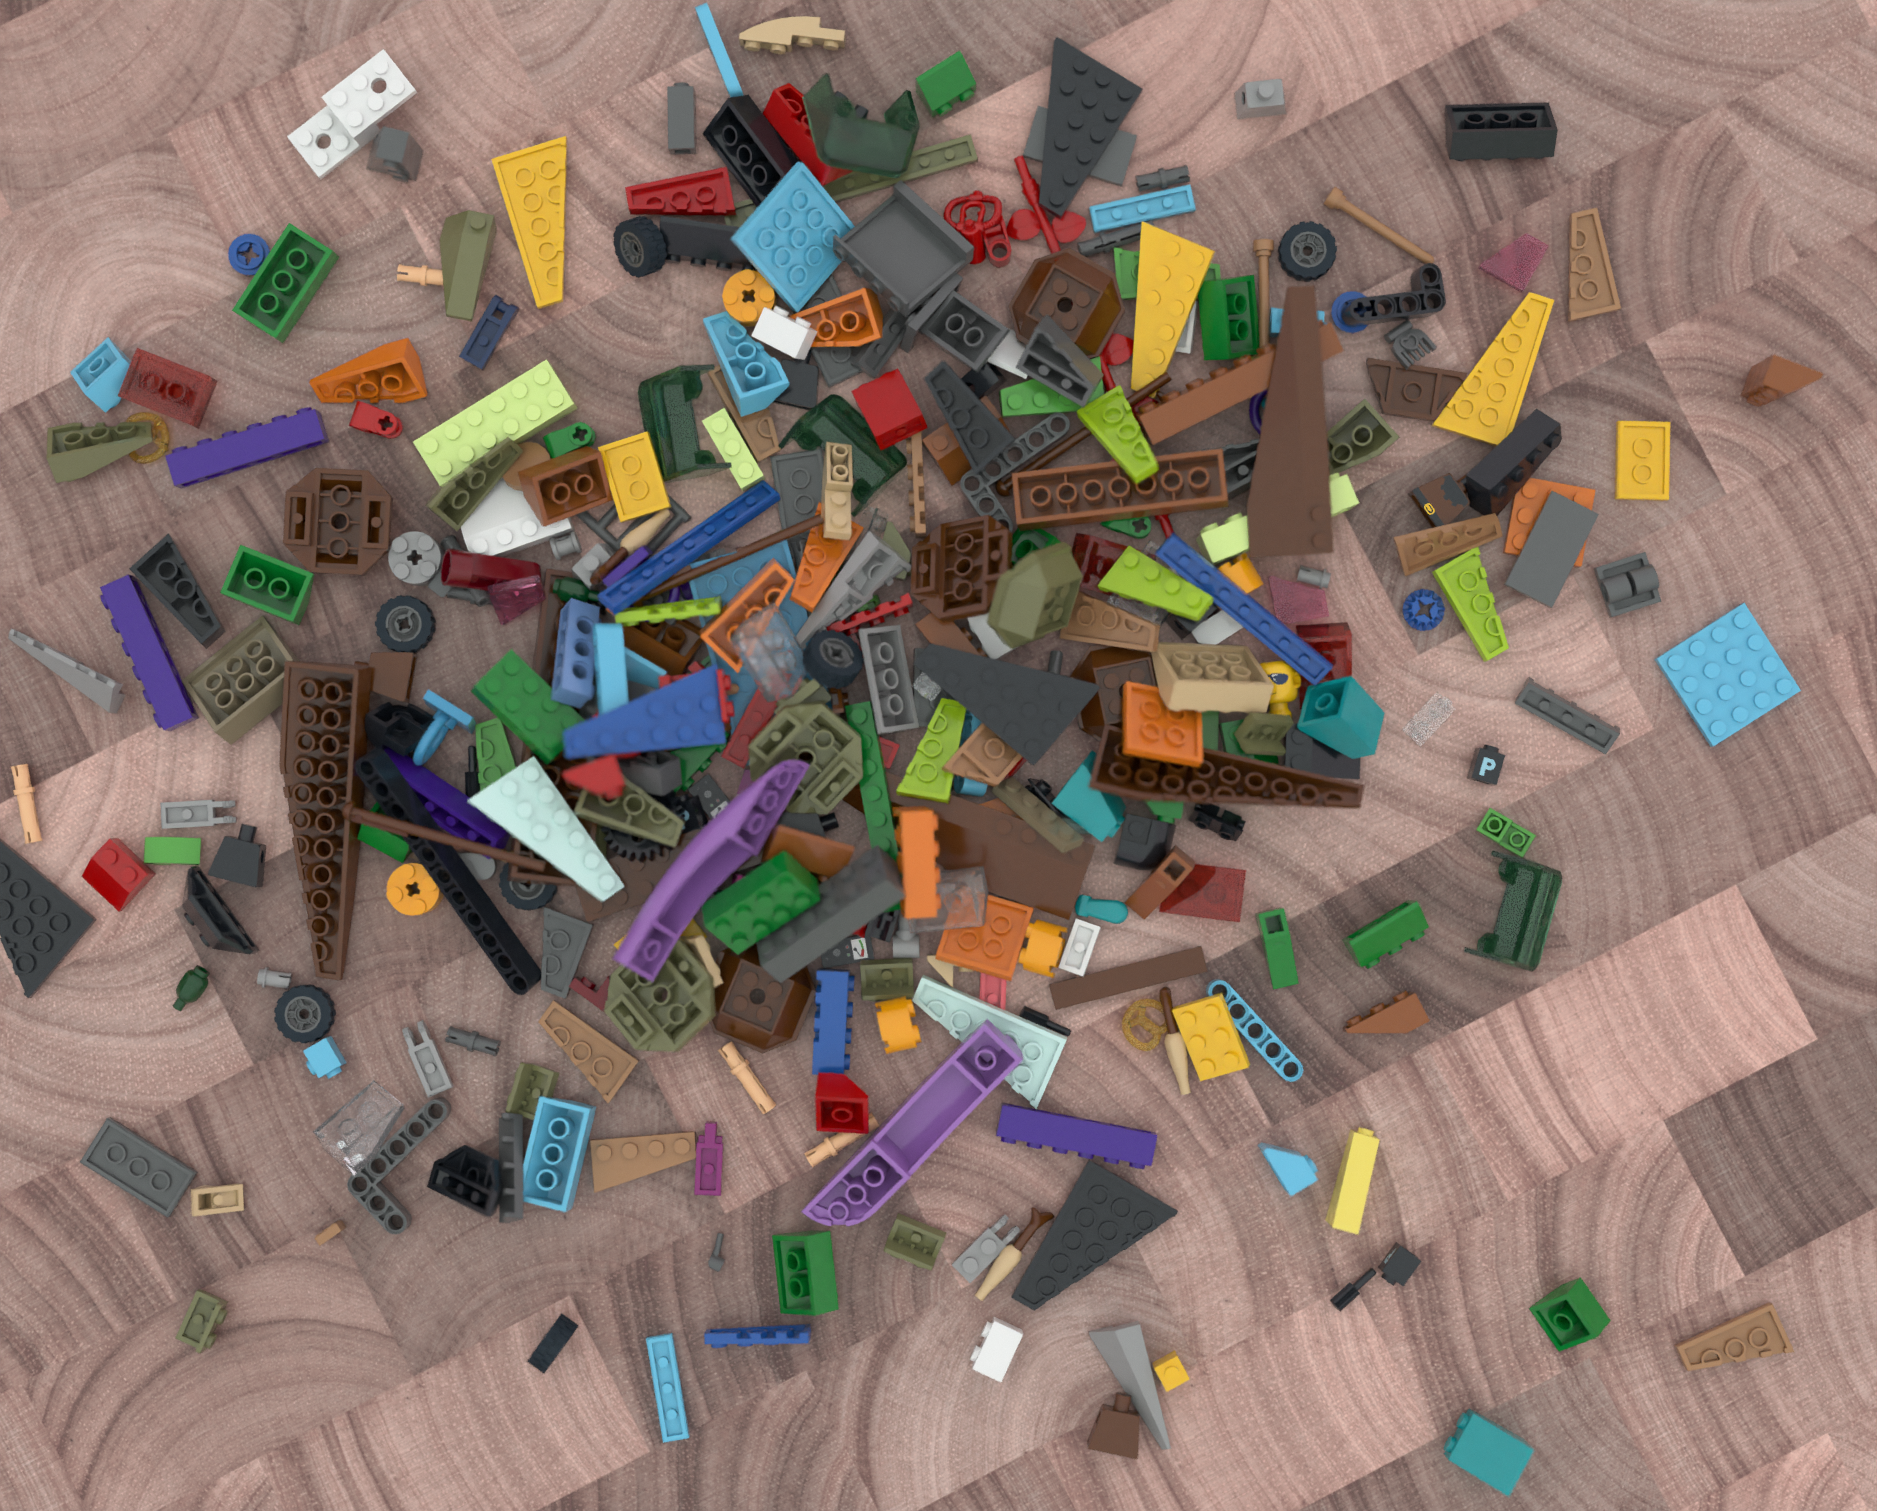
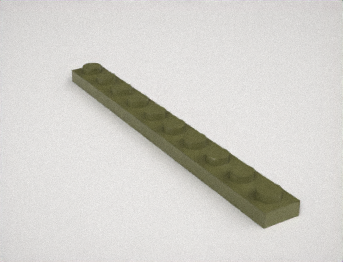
M970 134L854 168L852 172L822 187L837 203L892 187L900 180L906 183L978 162V158ZM747 199L734 203L736 215H724L726 225L741 227L757 209L753 201Z

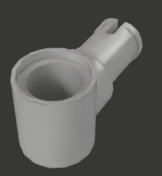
M900 910L898 915V931H896V935H893V959L919 958V935H916L914 930V918L905 919L901 916Z

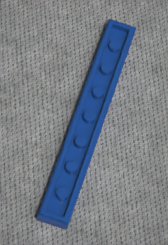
M762 480L599 593V601L614 615L618 614L780 500L779 493Z
M1172 533L1156 550L1155 554L1192 585L1212 596L1217 606L1314 686L1333 668V664L1175 533Z

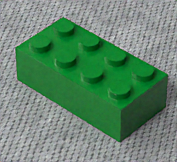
M288 223L232 311L283 344L339 259V256L322 243Z
M512 649L471 690L546 765L564 748L562 732L585 722L570 705L551 700L552 688Z
M784 850L702 905L704 927L738 955L819 902L821 898L817 878Z

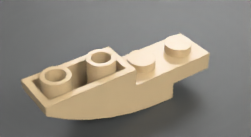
M809 16L775 19L751 27L739 35L740 45L745 46L746 50L760 51V48L770 49V52L775 54H785L786 51L792 52L793 42H797V45L802 47H812L813 44L823 45V48L828 50H838L839 47L845 48L846 40L844 30L821 28V18Z
M826 442L821 497L824 538L850 540L853 474L852 445Z

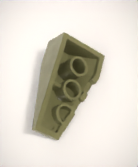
M467 210L445 219L439 241L447 317L471 322L473 320L497 232L494 215Z
M1366 399L1362 400L1327 431L1330 475L1340 473L1381 455L1400 438Z
M97 422L95 427H83L82 423H70L48 428L46 459L56 483L71 482L83 478L152 442V423L121 422L117 426H106L105 422Z
M509 437L505 438L442 484L425 506L454 530L458 531L522 454L523 450Z
M622 773L621 775L627 789L622 791L623 795L608 800L607 797L600 798L582 790L575 808L576 817L657 843L676 847L684 822L663 805L656 802L640 787L633 784Z

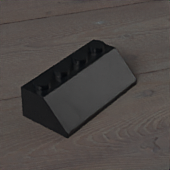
M749 95L727 98L702 133L757 208L798 162Z
M1549 102L1445 105L1446 148L1450 160H1492L1500 158L1516 160L1518 158L1543 159L1545 157H1554L1558 129Z
M661 216L660 233H662L664 243L666 244V262L680 264V260L689 261L691 262L690 265L696 267H706V264L716 265V269L731 271L732 268L742 269V271L750 269L758 272L731 240L740 227Z

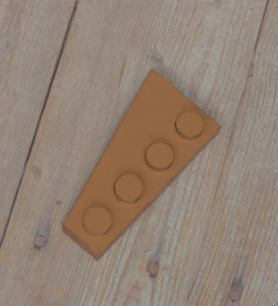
M1597 208L1575 212L1569 217L1568 322L1621 309Z
M720 365L708 370L707 374L756 463L779 453L781 449L769 407L741 417Z
M920 431L912 435L911 438L906 439L907 454H912V464H907L908 480H913V490H908L909 506H914L915 515L910 516V532H915L916 538H926L922 433Z
M1493 513L1396 536L1393 539L1401 569L1404 575L1408 576L1502 537L1499 519Z
M1078 591L1068 626L1060 630V639L1157 652L1160 625Z
M553 1000L538 1021L609 1104L635 1068L639 1059L556 1000Z
M695 1131L591 1139L594 1193L695 1159Z
M1770 1302L1675 1345L1687 1371L1720 1366L1729 1362L1746 1361V1359L1757 1357L1764 1358L1779 1353L1794 1352L1774 1305Z

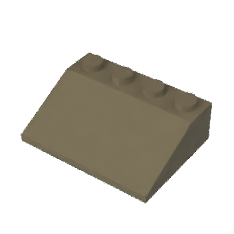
M262 615L185 677L182 682L214 732L232 745L283 704L285 661L300 660Z

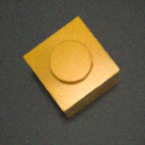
M1175 1350L1152 1362L1166 1392L1190 1380Z

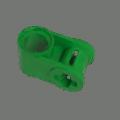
M578 422L545 435L543 440L551 459L584 446L591 447L595 443L596 434L587 424ZM581 430L587 433L584 435V441L577 438L580 436L579 431Z
M1148 516L1100 522L1101 526L1109 530L1123 533L1135 539L1147 537L1152 526ZM1142 520L1144 521V527L1147 529L1137 533L1135 532V526L1132 524L1139 523Z

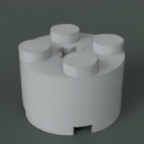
M412 531L404 533L393 540L388 554V561L392 572L400 580L414 586H426L441 569L445 551L439 542L431 536L422 532ZM416 554L422 556V560L417 562L418 565L412 562Z

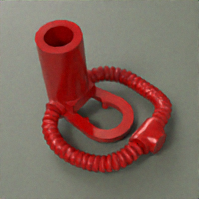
M979 190L973 191L968 196H961L949 201L943 213V219L974 246L973 260L970 262V264L974 265L982 263L986 258L982 232L995 226L1002 213L1000 199L992 195L986 196ZM984 203L994 204L993 216L988 221L983 222L986 213ZM964 204L960 209L959 222H953L951 213L954 207ZM971 207L980 208V211L977 212V221L972 219L965 221L967 209Z

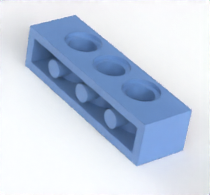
M571 598L561 609L551 700L581 708L588 700L592 699L595 691V686L592 685L595 675L593 625L602 623L601 618H599L600 607Z

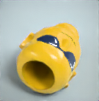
M1284 660L1259 663L1274 685L1269 701L1270 711L1268 714L1290 715L1292 718V713L1288 709V702L1294 701L1298 696V688L1301 686L1300 674Z

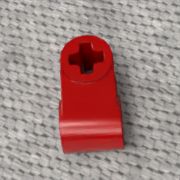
M1001 214L995 226L982 232L988 260L993 266L998 268L1006 266L1011 259V245ZM997 248H1002L1007 254L1002 258H997L993 255V251Z
M357 401L349 423L350 427L388 439H394L401 435L403 424L399 418L390 412ZM385 423H393L392 428L387 427L386 429L384 427Z

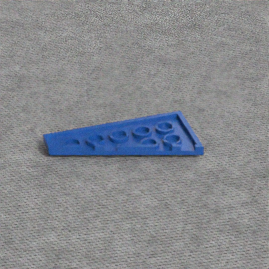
M717 664L563 731L565 759L726 743L721 714Z

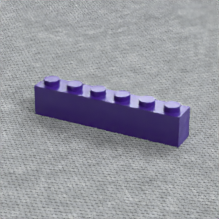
M311 407L297 410V415L291 417L280 415L272 418V422L262 425V423L251 424L243 432L229 431L223 433L222 438L214 441L212 438L200 440L195 447L187 448V446L175 448L172 450V454L165 456L174 486L182 489L329 443L321 413L316 409L312 410Z
M128 574L100 587L103 593L100 595L104 607L111 611L113 616L111 619L112 626L123 638L122 648L125 654L132 658L135 665L132 666L133 673L137 680H141L144 685L143 695L147 703L153 705L156 712L153 714V717L158 727L163 728L165 731H172L199 719L137 578Z
M389 747L384 749L438 826L453 836L498 849L506 847L511 834L498 823L489 819L478 808L469 804L467 801L471 798L422 765H415L413 759L407 755L403 757Z
M1003 1102L996 1136L1001 1137L1000 1141L1016 1144V1140L1027 1142L1026 1146L1042 1149V1145L1050 1146L1053 1152L1067 1154L1068 1150L1078 1152L1079 1157L1093 1159L1094 1155L1104 1157V1162L1119 1164V1160L1130 1162V1167L1145 1169V1165L1152 1166L1157 1141L1156 1132Z

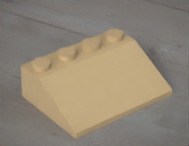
M1158 642L1157 652H1151L1159 694L1168 709L1174 711H1182L1183 709L1196 710L1198 712L1210 710L1230 713L1232 711L1248 714L1250 712L1266 713L1274 685L1248 646Z

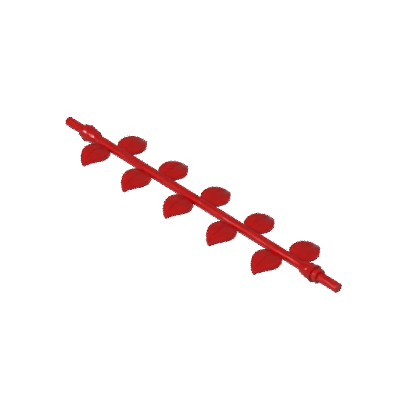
M1023 155L1014 158V162L1023 182L1021 183L1023 189L1021 192L1030 206L1033 207L1034 212L1029 209H1019L1014 212L1006 228L1008 237L1015 240H1029L1036 237L1042 229L1051 254L1061 251L1058 242L1066 244L1080 237L1085 230L1086 219L1074 212L1066 211L1061 220L1055 216L1052 224H1050L1046 211L1038 206L1040 184H1037L1036 179L1031 177ZM1117 333L1112 334L1100 355L1101 372L1104 374L1102 381L1107 392L1116 387L1107 364L1110 366L1123 364L1133 354L1134 340ZM1147 396L1131 407L1133 415L1138 413V407L1150 401L1155 402V404L1159 402ZM1170 514L1156 515L1154 518L1156 521H1159L1167 540L1172 533H1175L1168 517Z

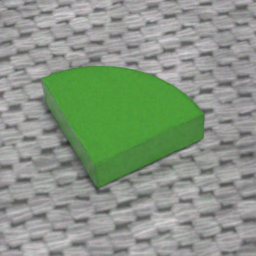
M873 595L874 598L857 609V613L880 605L881 601L878 595Z

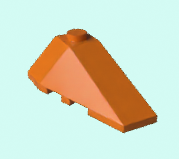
M870 288L859 289L789 316L794 320L800 317L811 323L810 328L818 331L811 347H859L882 338L883 313L877 294Z
M409 338L384 344L311 379L309 382L321 403H352L354 400H370V403H379V400H394V403H405L427 397L420 358Z

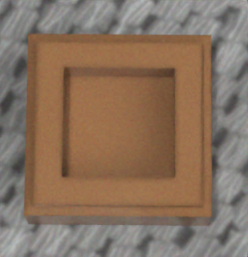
M338 1220L316 1235L314 1239L321 1246L345 1229L346 1225L342 1220Z

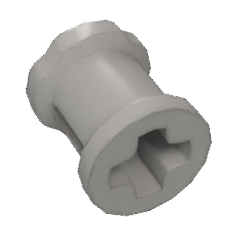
M575 530L571 531L570 535L558 539H549L556 560H560L561 556L570 553H582L580 541Z

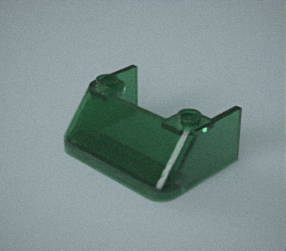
M824 73L802 97L816 153L824 164L892 178H899L907 171L920 128L911 91L906 90L884 113L886 123L857 118L852 102L835 96L830 75Z
M714 364L677 366L646 379L639 385L638 398L644 432H649L664 483L710 476L732 468L731 462L716 463V459L711 451L700 450L692 400L697 399L703 389L700 375L715 370Z
M836 394L829 395L798 418L778 445L779 448L783 449L795 440L799 447L804 450L812 451L820 447L824 452L826 442L852 445L853 479L856 480L853 484L852 492L855 499L860 502L851 513L853 517H856L868 507L907 465L906 457L894 445L881 451L865 418L844 398Z
M1492 850L1491 856L1503 860L1499 865L1498 873L1501 881L1507 883L1494 932H1487L1480 937L1477 943V950L1465 947L1464 952L1532 972L1538 967L1562 885V874L1559 870L1537 862Z

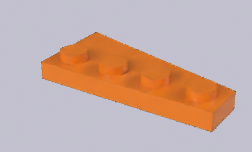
M820 502L818 503L815 515L821 514ZM851 521L850 540L824 538L823 524L810 529L789 600L813 612L864 528Z

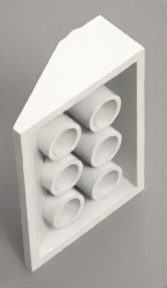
M503 477L461 526L468 552L497 557L515 553L549 541L550 538L569 534L575 530L571 517L545 527L542 526L525 499L523 491L514 490L509 487Z

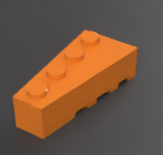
M773 557L721 609L720 613L716 614L699 631L700 637L737 673L794 582L792 575Z
M925 806L892 807L893 817L898 816L899 826L894 829L897 845L901 847V852H898L896 859L899 872L903 873L901 880L906 897L900 900L901 916L905 919L937 917V910L941 908L940 894H936V883L940 882L939 868L935 867V857L939 855L938 841H934V830L938 829L937 815L933 814V810Z

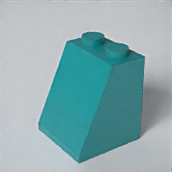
M1352 676L1307 687L1297 728L1340 753L1356 759L1375 754L1385 712Z
M1092 750L1062 787L1052 804L1099 841L1103 842L1107 835L1112 838L1121 827L1122 822L1125 820L1122 814L1126 806L1119 795L1088 788L1097 753Z
M1469 1408L1466 1414L1462 1413L1456 1424L1458 1429L1454 1436H1450L1444 1445V1455L1449 1461L1509 1497L1534 1449L1522 1437Z

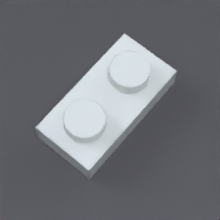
M1075 919L1058 968L1084 977L1101 927Z

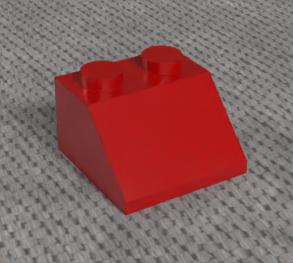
M614 754L563 772V776L568 783L600 798L607 797L608 800H612L622 796V791L627 789Z
M109 838L92 856L81 877L117 911L121 912L156 873L149 866L143 864V861L119 838Z
M818 1073L815 1093L816 1131L869 1134L868 1095L845 1074Z

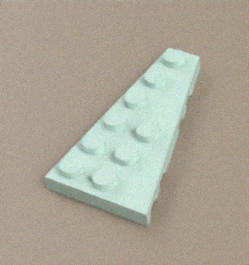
M534 756L467 801L473 807L486 814L493 822L506 829L509 834L554 865L560 872L573 879L576 884L600 902L605 901L625 887Z
M923 975L912 1001L931 1018L949 1030V1033L955 1039L958 1038L962 1042L988 1019L1004 1035L1008 1034L1014 1040L1023 1054V1061L1005 1080L1011 1085V1088L1018 1094L1021 1093L1037 1109L1068 1037Z

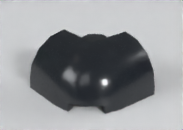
M387 702L365 715L364 728L368 739L375 748L384 750L389 747L404 757L411 751L415 752L420 740L434 719L431 714L411 703L406 707L392 705L390 702Z
M1126 813L1113 864L1137 870L1154 869L1171 850L1176 825Z

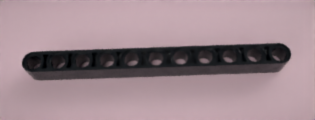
M374 748L356 761L355 770L388 817L442 832L384 750ZM409 834L408 837L402 836L509 988L518 995L526 994L541 980V971L454 847Z

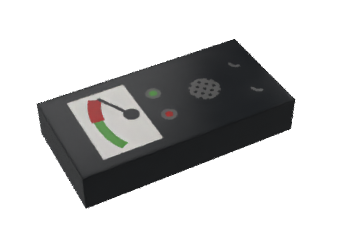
M709 773L688 789L692 796H699L702 807L711 820L731 802Z
M871 936L845 938L821 955L823 968L857 963L860 960H874Z

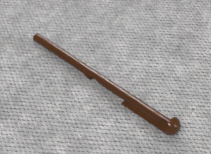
M1165 372L1126 398L1130 407H1133L1172 379ZM1085 426L1018 472L1040 470L1092 433ZM1012 476L1004 482L1001 479L996 482L995 488L999 495L1003 497L1011 495L1009 490L1013 488Z
M821 514L744 547L735 548L737 552L731 555L716 558L691 569V565H688L632 604L636 607H644L643 601L824 523Z
M354 801L346 803L342 808V815L349 822H357L405 837L412 834L455 846L454 849H464L543 872L546 862L356 807V802Z

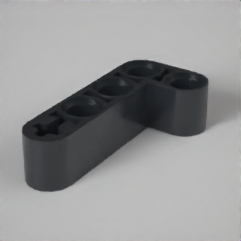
M1427 263L1416 269L1410 277L1411 292L1353 300L1342 309V320L1348 326H1362L1425 318L1441 311L1446 304L1440 268L1433 263ZM1423 272L1429 276V283L1423 279ZM1427 298H1430L1433 301V308H1430L1427 305ZM1402 301L1407 302L1409 305V312L1404 310ZM1378 304L1384 307V315L1378 311ZM1366 309V312L1360 316L1358 313H1354V311L1359 312Z

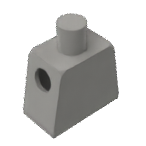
M1282 79L1246 82L1234 93L1237 119L1286 114Z
M596 544L571 569L573 578L582 580L589 590L598 591L604 585V582L593 585L590 583V577L615 551L608 544ZM623 559L613 570H615L625 560Z

